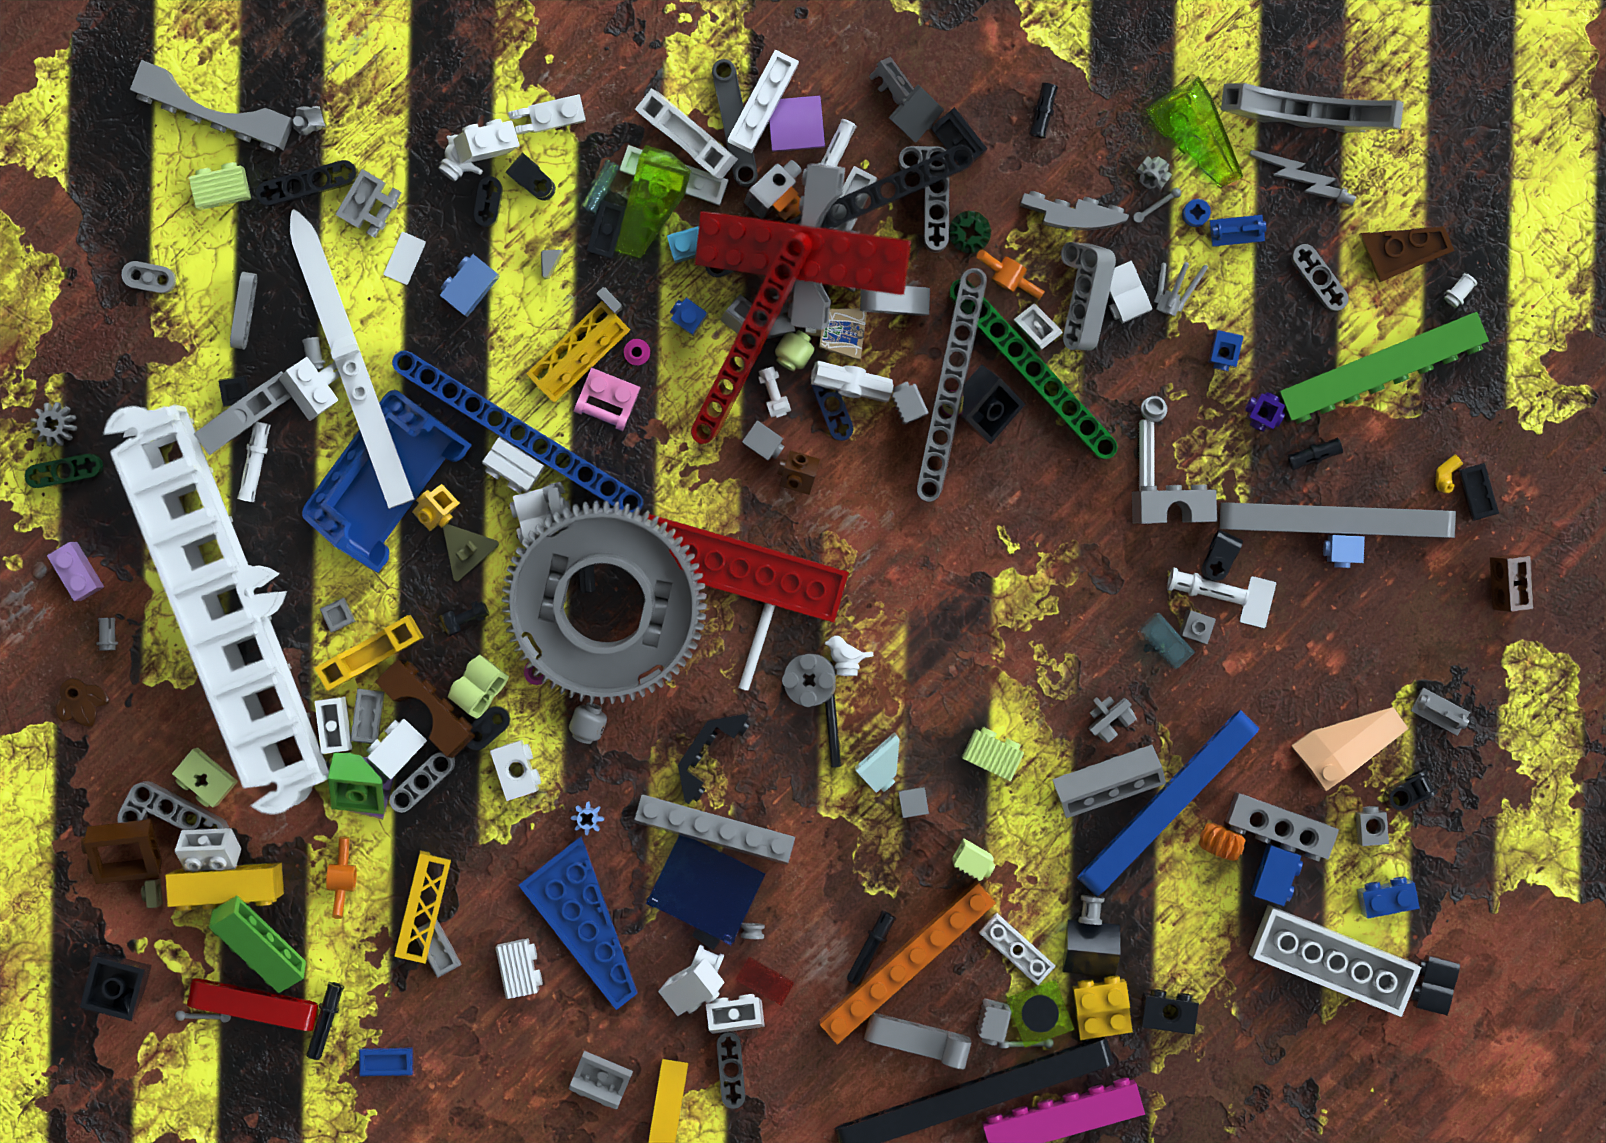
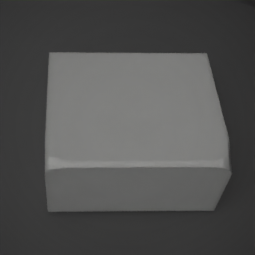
M542 250L541 267L542 276L545 279H550L563 255L562 250Z
M740 294L724 312L721 321L738 334L752 303Z

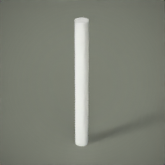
M768 603L764 605L738 688L749 691L775 605Z

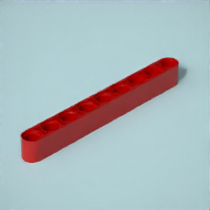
M798 232L783 242L692 425L691 436L697 443L707 444L720 433L811 251L812 241L807 234ZM792 241L800 243L802 247L801 253L793 249ZM781 264L786 265L790 269V276H786L781 272ZM769 288L777 290L778 299L770 296ZM758 311L766 314L767 322H763L758 318ZM746 334H751L755 338V345L747 341ZM735 357H740L743 360L744 367H739L736 364ZM724 379L732 383L733 390L725 387ZM713 402L721 406L722 412H717L713 408ZM702 424L709 427L710 434L703 432Z

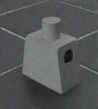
M790 160L784 167L777 163L749 189L744 203L760 219L764 220L773 211L772 205L791 186L794 188L796 184L795 178L802 172L801 168L793 160Z

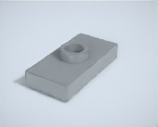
M357 689L350 741L372 744L376 739H379L384 700L383 691Z
M436 920L427 960L437 978L461 965L438 920ZM430 922L417 928L419 932L427 928ZM426 932V933H424V934L422 935V937L424 938L425 941H426V937H427V933H428V932ZM418 937V938H416V940L418 941V943H419V945H420V947H421V949H422V951H423L424 945L422 944L421 940H420L419 937Z

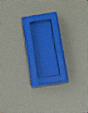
M413 1047L359 1049V1076L413 1075Z

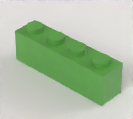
M235 896L212 910L209 928L213 934L220 937L232 952L237 953L250 969L255 970L264 979L267 985L272 986L280 993L304 979L306 961L240 897Z

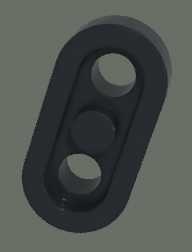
M494 706L488 709L471 724L473 728L470 731L473 734L477 731L480 732L482 740L475 741L472 739L466 746L472 750L485 748L508 728L511 721L509 712L501 706ZM495 714H499L502 717L500 724L493 722Z

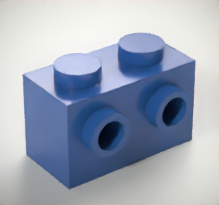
M1267 843L1250 893L1255 897L1285 906L1286 901L1291 900L1294 892V886H1291L1294 876H1299L1302 869L1303 861H1300L1301 855Z
M1406 877L1392 878L1390 883L1385 884L1371 882L1364 884L1365 888L1357 889L1361 914L1367 919L1420 909L1415 882L1406 879Z

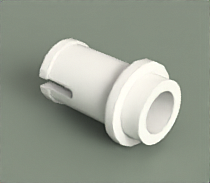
M1464 273L1451 290L1446 291L1444 299L1455 308L1463 305L1464 298L1478 284L1477 281L1469 274Z

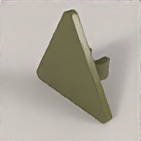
M449 524L443 527L453 579L455 581L461 580L499 546L497 540Z

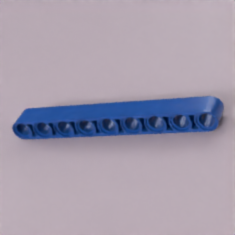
M1241 710L1234 713L1086 866L1077 879L1096 897L1102 894L1258 732L1259 727Z

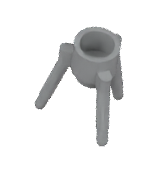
M1184 262L1172 292L1166 290L1164 295L1166 263H1162L1157 295L1154 302L1158 303L1156 310L1175 317L1177 311L1182 312L1185 302L1203 277L1208 266L1203 265L1180 299L1181 296L1177 293L1189 263Z

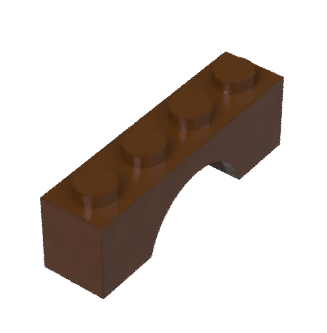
M397 659L375 682L393 701L401 702L410 698H417L423 701L430 709L433 718V728L429 739L446 757L454 758L475 737L470 731L473 728L472 725L464 717L458 718L452 712L455 708L445 698L439 699L435 694L437 689L427 679L422 681L416 675L419 670L410 661L404 662Z

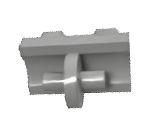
M1109 696L1101 702L1096 697L1093 702L1097 707L1090 714L1094 719L1101 713L1104 715L1089 726L1088 729L1093 735H1098L1106 743H1109L1118 735L1110 725L1113 720L1118 718L1125 727H1128L1137 719L1130 708L1132 704L1123 698L1108 710L1107 708L1114 703V700Z

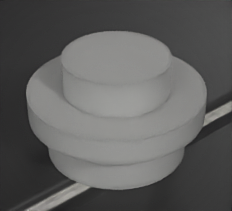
M1151 396L1143 401L1141 414L1148 421L1159 422L1167 414L1166 403L1158 396Z

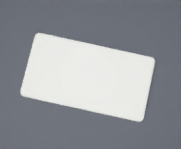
M402 232L384 271V275L407 285L426 242Z
M1253 576L1250 578L1248 586L1249 597L1247 604L1243 606L1240 622L1262 628L1266 627L1276 582Z

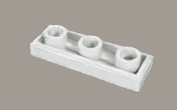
M995 913L979 931L986 940L1037 985L1055 967L1046 956L998 913ZM1020 945L1022 947L1021 952L1014 953L1013 947Z

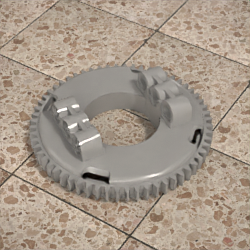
M595 501L592 509H589L587 502H584L581 511L575 504L571 514L567 508H564L562 511L563 517L555 512L553 514L554 522L548 517L545 518L544 523L546 527L544 528L538 524L536 526L538 534L533 531L528 533L532 541L523 539L521 542L526 549L520 547L516 549V553L521 557L513 556L511 558V562L516 567L508 566L507 571L513 574V576H505L504 581L510 583V585L502 588L503 592L509 593V595L502 598V602L509 603V605L502 608V612L510 613L509 616L504 618L503 622L512 623L506 629V632L515 633L510 638V642L518 641L519 644L515 647L514 651L523 650L524 653L520 657L521 661L527 658L530 660L526 668L529 669L535 666L537 669L534 676L536 677L542 673L544 675L542 683L550 679L552 681L551 689L557 684L560 685V694L566 689L570 690V698L575 693H580V701L584 699L585 695H589L590 703H593L595 697H599L600 704H603L605 698L609 697L611 704H613L616 696H619L621 703L625 702L626 694H629L633 701L636 698L637 691L641 697H644L646 694L645 688H648L653 693L655 691L654 683L662 688L664 685L663 677L668 682L672 680L670 671L676 675L679 674L680 670L677 664L682 667L686 666L687 662L683 656L689 659L692 657L693 654L688 648L694 650L697 648V644L692 639L700 640L702 635L696 632V630L704 629V625L698 622V620L706 619V615L699 612V610L707 608V604L700 603V600H704L707 594L699 593V590L705 588V583H697V580L703 577V573L695 574L694 571L700 565L699 563H690L695 557L694 554H685L689 549V545L683 547L679 545L683 537L674 539L675 529L669 532L665 531L667 522L661 526L657 525L658 516L651 521L648 519L649 511H646L641 516L639 515V507L634 512H629V504H626L624 509L621 510L619 509V502H616L613 508H609L608 501H605L603 508H599L598 501ZM571 522H572L571 527H569V528H567V529L561 531L560 533H558V534H557L556 536H554L553 538H552V537H549V536H551L552 534H554L555 532H557L558 530H560V529L566 527L567 525H569L568 523H571ZM669 548L671 549V551L673 552V554L675 555V557H676L677 560L679 561V563H680L682 569H684V570H681V569L679 568V566H678L676 560L674 559V557H673V556L671 555V553L669 552ZM595 563L617 565L627 570L639 582L646 600L639 628L630 636L615 642H598L580 634L569 622L564 611L568 585L572 575L587 565ZM523 632L531 633L534 641L541 649L542 653L538 659L536 657L539 654L532 646L528 636L522 638ZM656 665H662L664 667L662 672L658 668L651 674L640 679L639 683V675L649 671Z

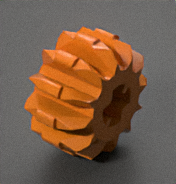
M1208 823L1205 825L1204 830L1202 829L1198 844L1202 849L1215 856L1235 861L1242 854L1246 840L1241 834L1215 823Z

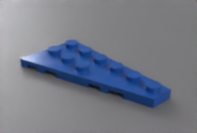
M580 836L521 882L519 887L617 1010L638 992L582 836Z

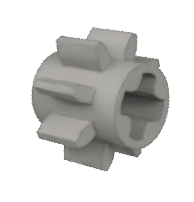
M1149 156L1146 157L1136 171L1141 174L1139 182L1149 189L1156 186L1162 189L1172 176L1170 172H1167L1169 164L1159 156L1153 159Z

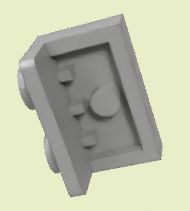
M584 1051L569 1090L576 1092L580 1096L595 1100L604 1106L618 1109L633 1071Z

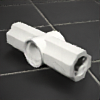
M817 361L811 374V384L837 390L840 395L846 397H865L886 403L889 401L893 391L892 379L866 373L865 369L856 366L841 367Z

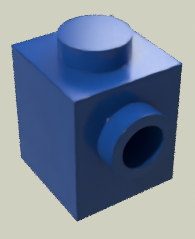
M685 298L683 302L678 300L670 311L673 314L671 321L692 336L696 334L708 317V313L688 298Z

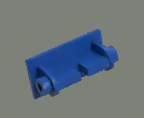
M1263 215L1210 220L1212 247L1265 241L1266 222H1263Z

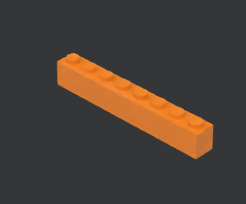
M976 880L870 974L859 986L820 1019V1026L838 1045L996 904L995 900Z

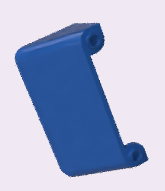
M397 390L389 391L379 404L414 500L391 509L388 508L364 439L359 430L306 502L302 511L303 518L332 545L377 573L389 560V548L384 542L445 458L451 462H457L466 455L471 447L468 441Z

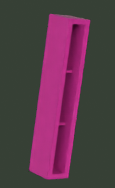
M1126 1077L1115 1080L1114 1085L1108 1087L1103 1085L1088 1088L1089 1092L1078 1095V1092L1065 1094L1062 1100L1055 1102L1052 1099H1046L1038 1102L1037 1107L1030 1109L1027 1106L1013 1109L1012 1114L1009 1115L993 1114L986 1118L987 1121L982 1122L988 1143H1046L1145 1115L1135 1080H1129Z

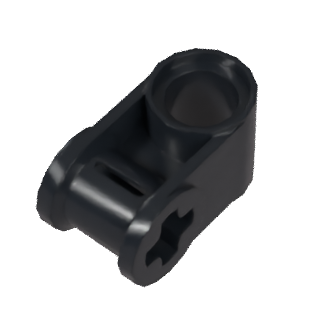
M523 152L505 172L522 188H526L539 200H550L555 194V183ZM540 182L548 188L546 192L539 191L537 185Z
M1218 529L1202 564L1201 571L1204 578L1210 581H1219L1226 578L1242 547L1243 540ZM1218 564L1217 568L1221 570L1220 573L1212 575L1213 570L1210 569V565Z
M1423 768L1387 788L1383 799L1388 807L1403 811L1433 797L1438 791L1432 787L1426 776L1428 772L1426 768ZM1397 791L1403 793V801L1399 805H1396L1393 801V796Z

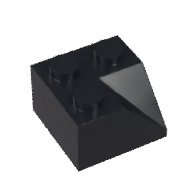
M981 364L964 384L963 409L960 418L971 430L992 444L1025 406V403L1000 377Z
M103 952L94 955L80 1008L132 1021L145 992L152 965Z

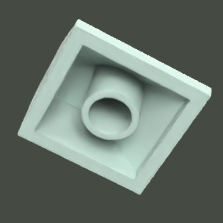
M895 732L855 766L856 772L876 793L880 789L885 792L895 783L893 778L897 773L900 740Z

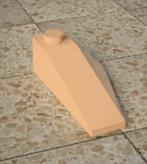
M1390 707L1325 728L1312 730L1291 746L1320 788L1328 791L1399 737L1408 727L1394 707Z

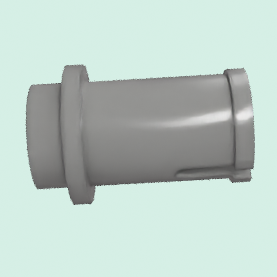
M319 337L303 339L305 356L309 358L317 371L323 370L325 360H322Z
M99 618V642L96 645H99L100 651L116 650L115 645H118V642H115V618Z

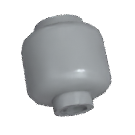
M588 702L586 705H580L575 708L569 724V730L573 734L572 737L582 743L591 744L592 741H597L601 738L607 723V716L601 711V706Z

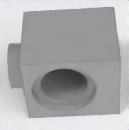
M758 420L742 441L743 444L768 461L771 457L776 459L785 447L781 444L784 439Z
M1187 610L1178 635L1208 644L1216 619Z
M1378 806L1362 807L1363 812H1355L1357 842L1359 845L1389 844L1387 812L1379 810ZM1370 819H1376L1378 823L1377 829L1374 832H1368L1366 829V824Z

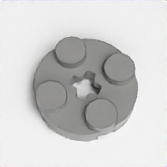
M561 482L543 487L545 501L549 502L551 510L547 511V517L552 522H554L553 514L555 512L563 517L562 511L564 508H567L571 514L569 500L565 501L561 495L566 493ZM572 522L568 523L569 525H567L566 527L558 530L556 534L571 527Z
M800 655L794 658L786 667L782 683L785 686L786 693L795 703L805 707L816 706L825 703L834 694L836 689V671L832 663L821 655ZM806 674L809 676L814 674L816 676L814 678L816 683L814 687L812 685L806 686L804 683L806 680L804 676Z

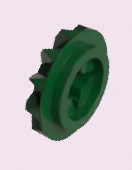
M969 210L962 212L952 220L949 227L951 243L956 249L964 253H975L982 250L988 244L991 237V227L988 219L979 212ZM973 221L976 222L974 231L981 237L971 236L967 242H964L966 232L959 228V226L969 228Z

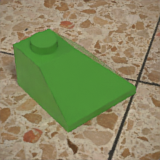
M334 752L328 775L331 809L384 814L383 784L378 774L361 755H354L348 752Z

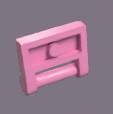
M591 368L574 412L588 414L616 426V429L623 431L641 387ZM589 396L622 408L621 415H616L587 403Z

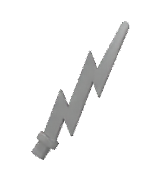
M1251 150L1249 153L1251 157L1284 168L1273 176L1312 184L1313 186L1306 189L1305 193L1336 199V202L1340 204L1344 202L1350 206L1353 205L1356 196L1348 193V189L1344 187L1338 189L1326 186L1335 181L1336 178L1297 170L1303 167L1305 163Z

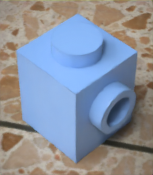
M1328 535V540H1325L1323 544V555L1327 556V562H1334V567L1350 568V563H1363L1365 536Z

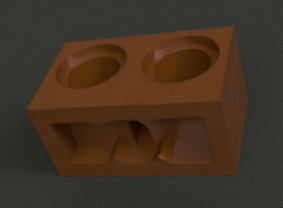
M1512 554L1490 557L1493 610L1512 612L1533 609L1530 556Z

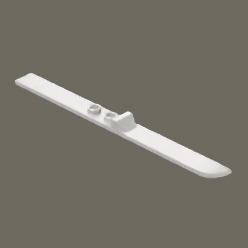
M293 209L290 216L292 245L329 343L331 356L337 365L388 508L391 509L414 500L319 237L313 226L298 211Z

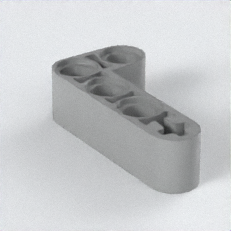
M932 146L906 147L899 155L898 164L900 169L904 170L910 167L903 162V157L906 154H914L918 159V163L929 159L933 154H940L946 150L942 147ZM932 164L930 166V173L933 176H940L945 170L944 164L939 167ZM949 178L940 181L944 185V190L941 193L932 192L929 186L924 188V245L927 250L933 253L941 252L948 244ZM932 207H940L943 210L944 216L939 220H934L930 217L929 210ZM928 225L935 227L944 225V228L939 227L938 237L943 238V241L938 246H934V242L929 241V238H932L934 235V227L929 228Z
M1068 242L1061 251L1062 261L1067 266L1077 268L1078 270L1063 341L1070 350H1093L1099 341L1116 258L1109 249L1090 243Z
M150 781L138 783L131 788L117 817L118 823L128 822L127 813L131 810L137 814V821L147 820L151 813L182 830H200L199 828L203 824L207 826L201 828V830L211 829L209 827L214 825L218 826L217 829L229 828L228 823L223 818ZM141 787L147 788L150 793L147 801L142 800L139 796V789ZM164 799H168L173 803V811L171 813L164 811L162 808ZM188 811L196 814L197 822L195 825H191L186 821V813Z
M872 1013L869 1016L864 1036L866 1041L939 1059L943 1064L959 1069H965L972 1043L969 1037L962 1034L878 1013Z

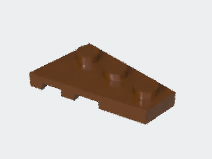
M1444 226L1359 234L1379 283L1455 251Z

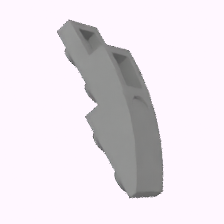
M1030 191L1029 194L1024 193L1020 202L1021 207L1044 214L1041 224L1067 230L1085 231L1109 228L1125 223L1129 217L1128 214L1123 213V208L1109 205L1108 208L1098 205L1099 201L1089 197H1084L1083 200L1078 199L1074 208H1070L1069 202L1055 199V202L1044 199V194Z
M282 371L194 433V436L209 456L292 397L278 379L283 374Z

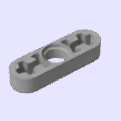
M1308 244L1296 247L1291 254V261L1324 307L1329 311L1343 309L1348 303V294L1317 251ZM1301 250L1303 253L1308 251L1310 253L1308 260L1311 265L1317 262L1319 266L1312 268L1307 273L1305 269L1310 266L1306 261L1300 262L1298 260L1300 257L1299 251ZM1321 270L1326 274L1327 281L1324 285H1317L1313 282L1312 276L1315 271ZM1333 283L1335 287L1330 290L1334 295H1341L1342 298L1339 299L1340 305L1338 306L1336 303L1331 305L1329 300L1332 297L1327 291L1322 294L1320 290L1327 288Z
M242 272L240 276L230 336L231 348L245 350L247 346L257 287V274Z

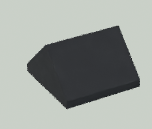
M1067 919L1062 972L1106 977L1115 976L1120 959V924L1102 923L1101 925H1093Z

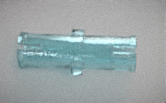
M608 159L605 160L596 180L593 179L590 183L592 187L581 207L587 211L591 210V213H597L603 198L611 191L610 186L620 170L619 165L614 162L611 163Z

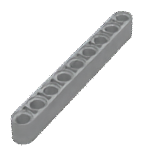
M978 268L967 270L962 275L917 485V493L924 501L936 500L943 490L987 283L985 273ZM970 273H977L981 277L979 287L972 288L968 285L967 277ZM965 299L972 300L976 305V309L972 314H966L962 311L961 304ZM964 325L968 327L970 336L967 340H961L957 337L956 329L958 326ZM953 352L963 354V365L955 366L951 363L950 356ZM954 378L958 381L959 388L956 392H950L946 389V379ZM942 404H949L953 408L952 417H942L939 412ZM935 431H945L948 435L947 442L944 444L937 443L934 439ZM931 456H938L942 460V467L940 469H932L929 466L928 460ZM924 483H934L937 487L936 494H926L923 490Z
M1221 503L1220 529L1455 538L1456 511Z

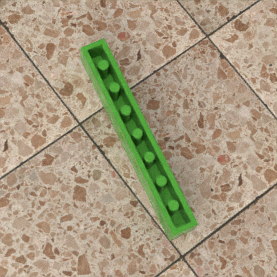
M1475 312L1276 392V394L1280 398L1279 402L1285 405L1283 412L1287 422L1295 420L1296 424L1311 419L1310 413L1320 410V413L1324 414L1336 409L1334 404L1344 400L1345 404L1361 399L1359 394L1368 390L1370 394L1385 389L1383 384L1393 380L1394 384L1410 379L1408 374L1416 370L1420 375L1433 370V364L1442 360L1445 365L1459 359L1457 354L1467 351L1468 355L1480 351L1483 349L1482 344L1489 340L1478 312Z

